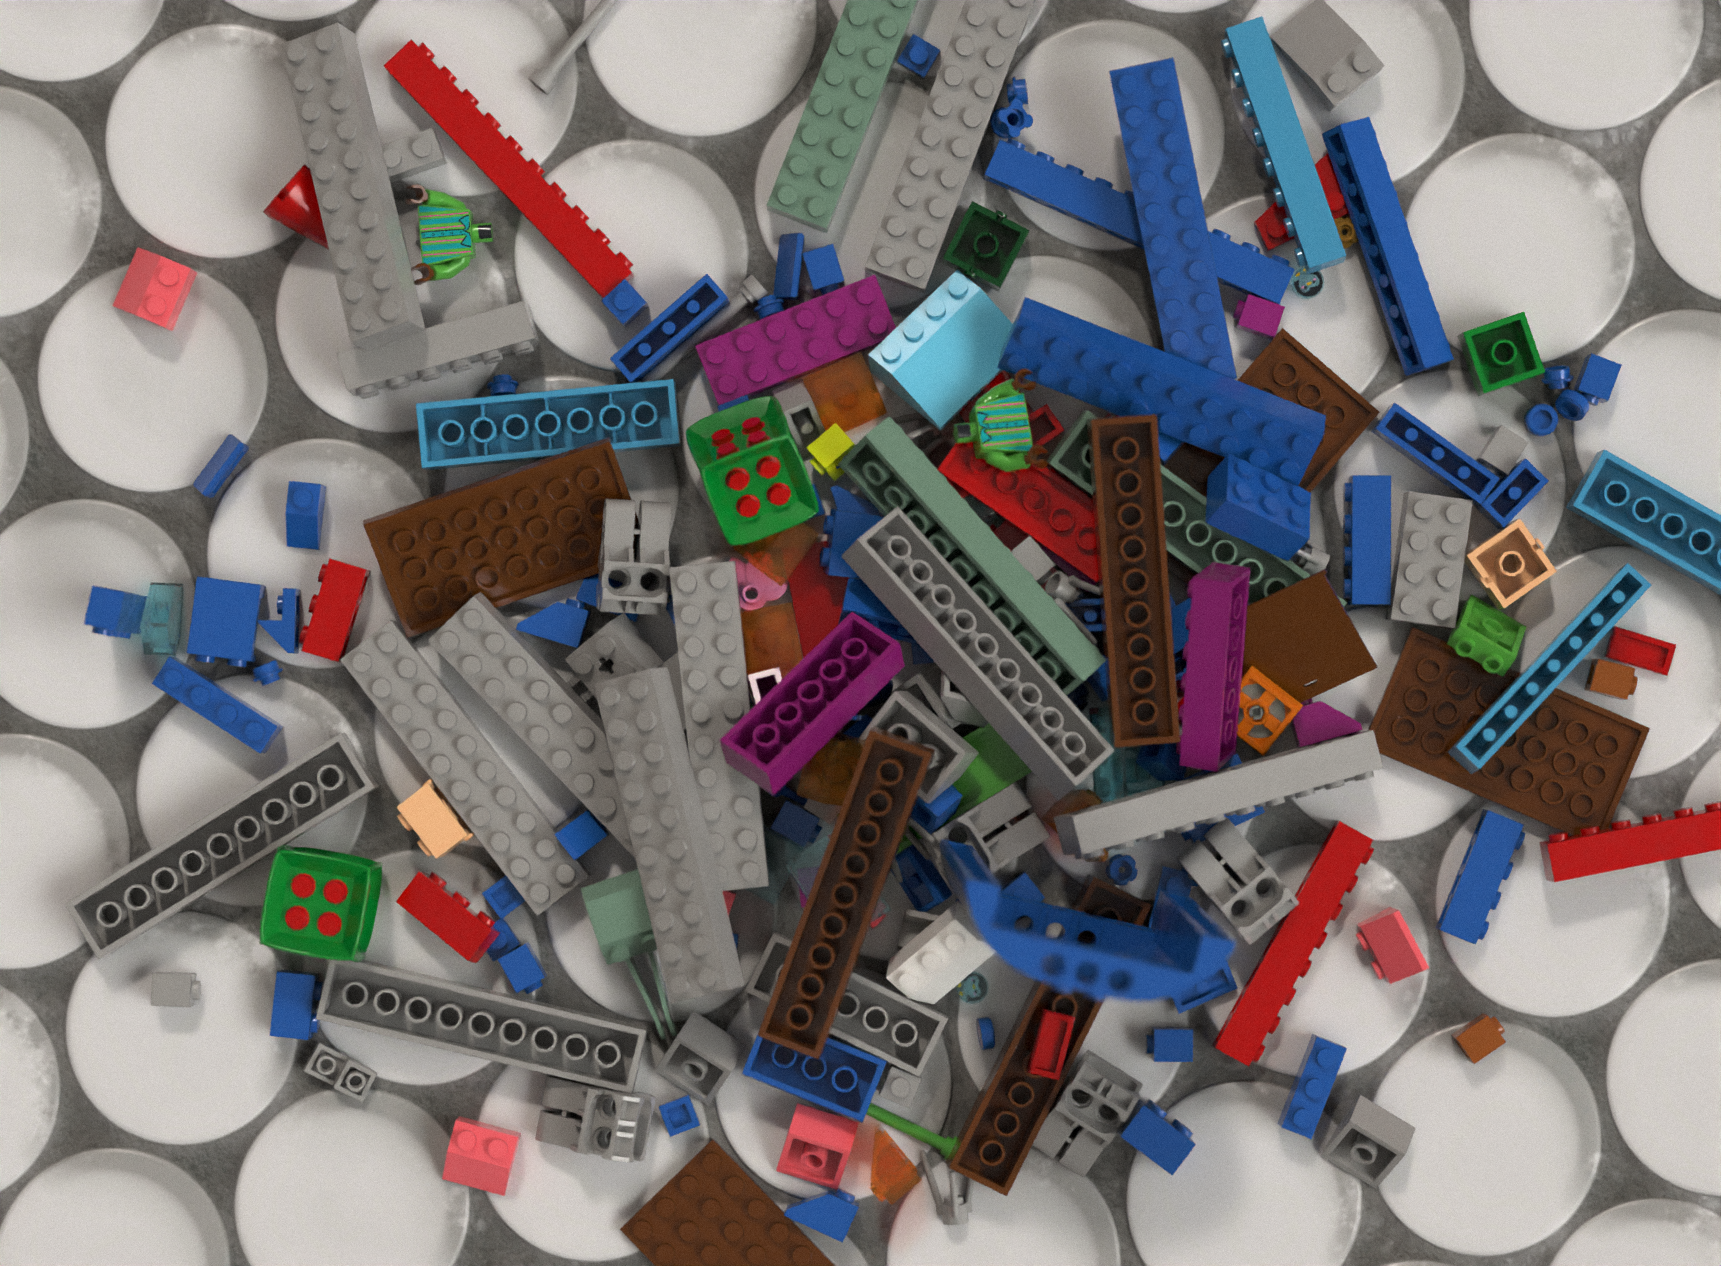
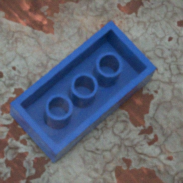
M757 1036L742 1075L863 1123L887 1061L830 1038L827 1040L822 1055L819 1059Z

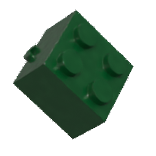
M972 201L943 257L942 263L955 270L958 269L961 273L999 292L1030 230L1007 219L1008 215L998 210L993 212Z

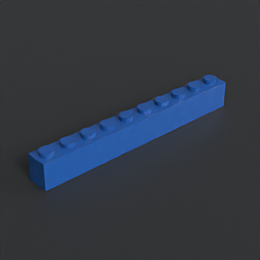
M1008 138L1007 142L999 141L985 172L984 180L1145 250L1132 191L1125 190L1123 194L1112 189L1113 184L1105 179L1096 177L1094 181L1084 177L1083 170L1067 164L1065 168L1053 163L1055 158L1040 151H1037L1036 155L1025 151V145L1016 140ZM1213 229L1212 232L1208 231L1218 282L1243 294H1250L1280 304L1295 270L1289 267L1290 262L1277 255H1272L1271 258L1260 254L1261 249L1253 244L1243 242L1242 245L1232 242L1230 241L1231 236L1221 230Z

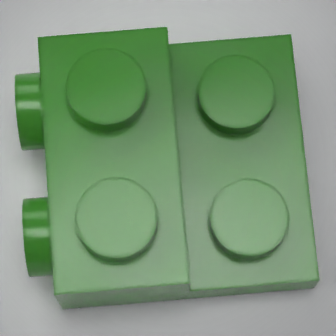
M1471 594L1464 604L1455 628L1451 631L1447 644L1453 647L1458 655L1470 657L1480 663L1487 672L1497 673L1503 677L1517 657L1526 626Z

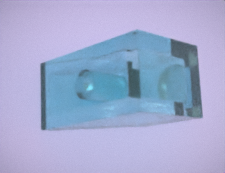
M150 583L140 625L144 654L176 656L182 627L183 584Z

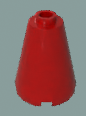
M304 164L268 204L263 213L267 217L329 250L311 171Z

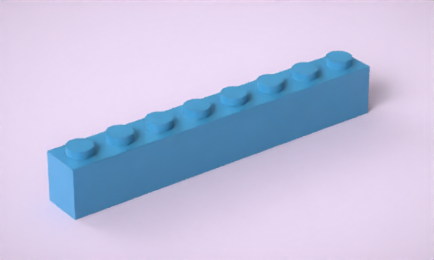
M1261 16L1225 29V39L1221 40V46L1226 59L1232 58L1235 69L1231 70V74L1236 88L1242 87L1245 99L1241 101L1247 118H1253L1256 127L1252 129L1257 148L1263 147L1266 156L1265 159H1262L1267 177L1273 176L1277 188L1273 189V195L1277 206L1284 207L1287 218L1283 219L1288 237L1294 236L1298 248L1294 249V255L1299 267L1304 266L1308 275L1344 263L1346 253L1263 17Z
M1629 563L1620 568L1454 744L1448 753L1470 774L1478 771L1649 589L1651 584Z

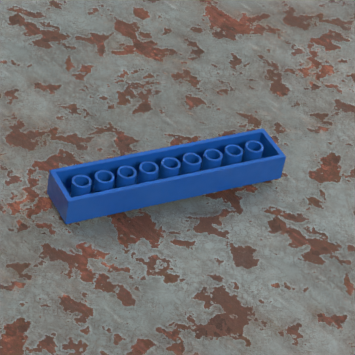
M1174 57L1110 70L1109 74L1165 352L1236 379L1237 373Z
M1027 297L1024 298L1003 345L997 368L1014 375L1021 369H1028L1033 373L1026 375L1025 379L1035 381L1037 384L1119 416L1156 414L1159 432L1223 457L1231 454L1296 486L1299 485L1324 436L1326 415Z

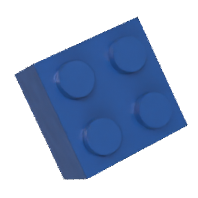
M1139 1099L1125 1122L1120 1124L1117 1132L1120 1137L1173 1176L1196 1145L1191 1139L1193 1133L1177 1119H1174L1172 1123L1165 1119L1167 1115L1164 1112L1165 1110L1149 1099L1147 1103H1144Z

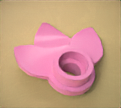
M764 551L756 554L747 564L734 557L729 560L736 562L741 609L748 612L758 611L767 601L778 600L785 594L789 580L783 576L774 575L775 563L769 552ZM752 590L757 593V597L755 599H748L745 593Z

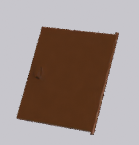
M1326 569L1247 606L1242 678L1250 667L1253 666L1294 699L1302 703L1377 668L1373 657L1325 575L1327 574ZM1317 679V681H1315V682H1313V683H1311V684H1309V685H1305V684H1307V683H1309V682H1312V681H1314V680Z

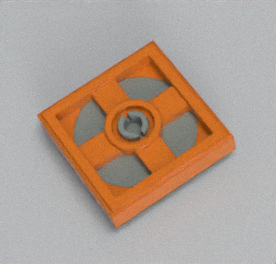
M1251 666L1241 681L1237 736L1264 756L1303 705L1255 667Z

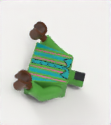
M419 184L406 187V189H413L416 193L415 200L405 199L406 204H423L418 205L422 263L411 268V271H420L422 278L415 280V285H421L428 280L436 281L453 278L469 266L470 259L476 258L475 243L493 242L492 223L474 224L473 213L471 210L466 209L462 201L444 192L424 189Z
M1021 369L1016 373L1015 380L1009 379L993 387L979 398L969 413L970 423L954 424L955 442L957 444L973 442L976 458L984 459L986 463L1004 472L1029 468L1031 464L1039 469L1046 468L1048 465L1046 460L1040 459L1036 461L1039 454L1048 453V451L1041 445L1033 446L1024 393H1019L1021 388L1030 391L1036 387L1037 383L1035 381L1025 385L1023 383L1024 377L1033 372L1028 369Z

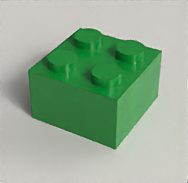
M1524 311L1465 331L1457 336L1478 396L1545 373Z

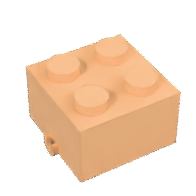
M1520 518L1513 520L1465 554L1464 562L1498 610L1506 608L1557 572L1542 551L1544 546L1538 538H1533Z
M429 779L422 785V788L397 806V809L400 811L397 817L408 831L414 830L421 838L417 843L428 857L434 855L437 859L445 856L461 842L469 840L475 834L433 780Z

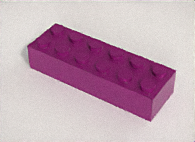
M872 275L695 345L717 403L722 405L745 395L751 397L875 348L896 326L875 275Z
M1212 562L1189 582L1188 598H1192L1191 610L1188 611L1185 621V627L1189 630V641L1186 642L1183 651V660L1187 661V669L1181 680V692H1185L1184 704L1180 707L1178 717L1179 723H1182V735H1180V742H1177L1176 752L1180 754V766L1217 772L1236 754L1250 567Z
M851 612L719 740L725 762L774 795L905 666L900 643L854 612Z

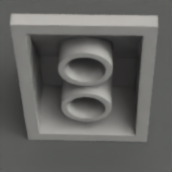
M1315 0L1270 36L1273 43L1329 112L1377 75L1384 67V64L1367 43L1324 0Z

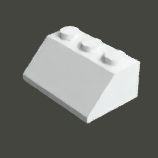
M957 901L889 959L886 978L908 999L935 1004L995 952L983 939L964 907Z

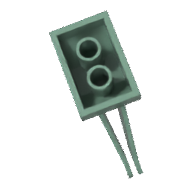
M636 869L581 888L591 924L607 965L626 961L654 1019L660 1038L664 1040L667 1038L660 1015L634 960V956L648 952L664 1016L672 1037L676 1036L677 1031L670 1013L655 951L657 950V945L639 870Z

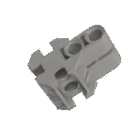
M605 499L602 537L598 556L599 579L596 585V609L600 612L665 615L668 595L666 582L670 566L668 550L671 520L670 503L640 501L638 528H634L635 500ZM634 534H637V544L634 554L633 539ZM614 570H621L625 577L623 584L619 587H611L608 583L610 573ZM647 572H653L657 578L655 586L651 589H643L640 583L641 577Z
M1016 781L930 834L935 839L933 844L929 843L925 838L921 839L947 880L941 862L939 844L941 839L949 840L948 834L952 828L961 827L966 831L967 838L963 844L974 847L992 874L1048 839L1050 835L1036 812L1010 825L1009 820L1032 806ZM1002 824L1005 825L1006 829L983 841L982 838Z
M1225 816V820L1219 821L1203 835L1219 855L1214 858L1198 839L1176 859L1202 889L1212 904L1222 913L1233 929L1243 940L1251 945L1296 907L1299 902L1279 880L1271 867ZM1225 863L1234 873L1232 878L1222 867ZM1262 879H1268L1270 882L1269 888L1266 892L1258 894L1256 892L1257 883ZM1237 900H1244V910L1240 914H1232V905Z
M1087 1050L1078 1061L1072 1075L1068 1076L1062 1085L1032 1146L1053 1159L1065 1141L1068 1142L1058 1162L1079 1176L1084 1177L1102 1150L1110 1144L1120 1124L1125 1122L1139 1098L1140 1094L1138 1093L1143 1083L1092 1051Z
M547 1075L542 1105L560 1109L562 1113L540 1110L535 1140L570 1148L577 1153L602 1156L601 1158L613 1161H644L656 1097L642 1092H632L630 1094L567 1078Z

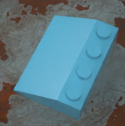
M957 269L868 354L870 372L941 431L1003 371L997 368L1003 345L1013 324L979 286Z

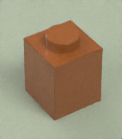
M1592 659L1584 690L1619 700H1627L1628 696L1633 695L1635 692L1638 677L1634 676L1635 668L1602 659Z
M1484 1013L1451 1035L1469 1062L1473 1064L1506 1043L1502 1037L1505 1030L1495 1016L1489 1018Z

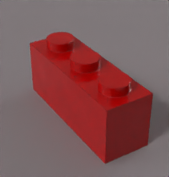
M330 558L328 564L323 563L318 576V582H321L322 585L319 594L313 595L308 612L312 613L309 626L304 625L300 634L299 643L303 644L301 651L341 662L340 659L345 656L370 570Z
M419 871L396 902L467 961L477 963L500 934L493 927L496 922L483 911L477 914L469 908L472 902L460 892L456 891L452 894L445 888L447 882L432 871L429 875Z

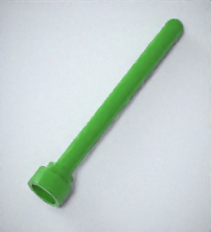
M870 1103L866 1115L939 1149V1154L945 1156L944 1160H947L957 1139L956 1136L954 1138L949 1136L947 1138L941 1137L873 1103Z

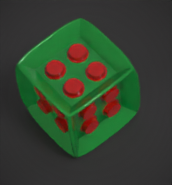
M764 396L745 401L707 416L687 428L685 434L688 447L702 477V482L717 522L729 545H744L764 539L799 525L818 513L819 504L812 483L794 442L784 411L776 397Z
M290 845L279 846L268 877L260 921L259 944L285 952L322 959L351 960L355 963L364 960L376 918L383 863L364 857L323 849L292 847Z

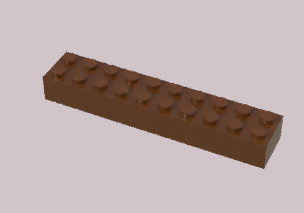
M1151 413L1087 419L1104 658L1106 659L1105 673L1110 741L1115 748L1180 742L1157 415Z
M873 727L869 731L757 1036L819 1059L822 1055L935 749L877 727Z
M1088 874L1071 909L1142 926L1151 905ZM1082 931L1077 937V943L1089 944L1093 938L1092 931ZM1037 979L945 1162L950 1169L1005 1196L1008 1195L1104 1002L1085 997V992L1072 989L1071 994L1053 990L1051 988L1052 984ZM1043 1008L1076 1017L1060 1080L1027 1072Z

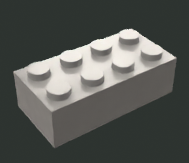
M1412 491L1404 493L1391 580V605H1388L1386 620L1445 629L1455 628L1473 500Z

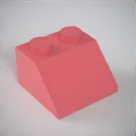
M137 247L113 306L173 331L197 272L161 255Z
M1389 907L1356 925L1360 931L1355 934L1364 951L1370 950L1375 960L1370 964L1379 980L1384 978L1386 982L1391 984L1429 968L1398 909Z
M797 1103L776 1171L837 1190L851 1152L859 1122Z
M459 1116L455 1120L449 1142L442 1179L504 1196L521 1133Z

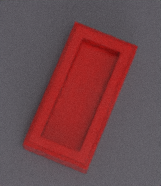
M1613 626L1604 657L1667 676L1676 644Z
M1043 1008L1027 1068L1028 1073L1060 1080L1075 1016Z

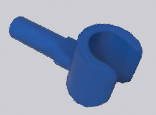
M786 784L774 795L770 794L773 797L783 795L803 806L808 800L790 790V788L786 787Z

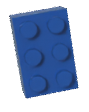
M1228 454L1208 476L1205 523L1289 561L1310 539L1311 493L1245 460Z

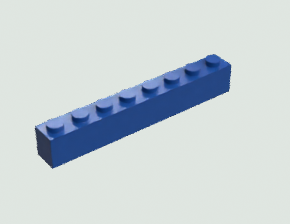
M1370 117L1340 124L1322 133L1405 375H1412L1454 360Z

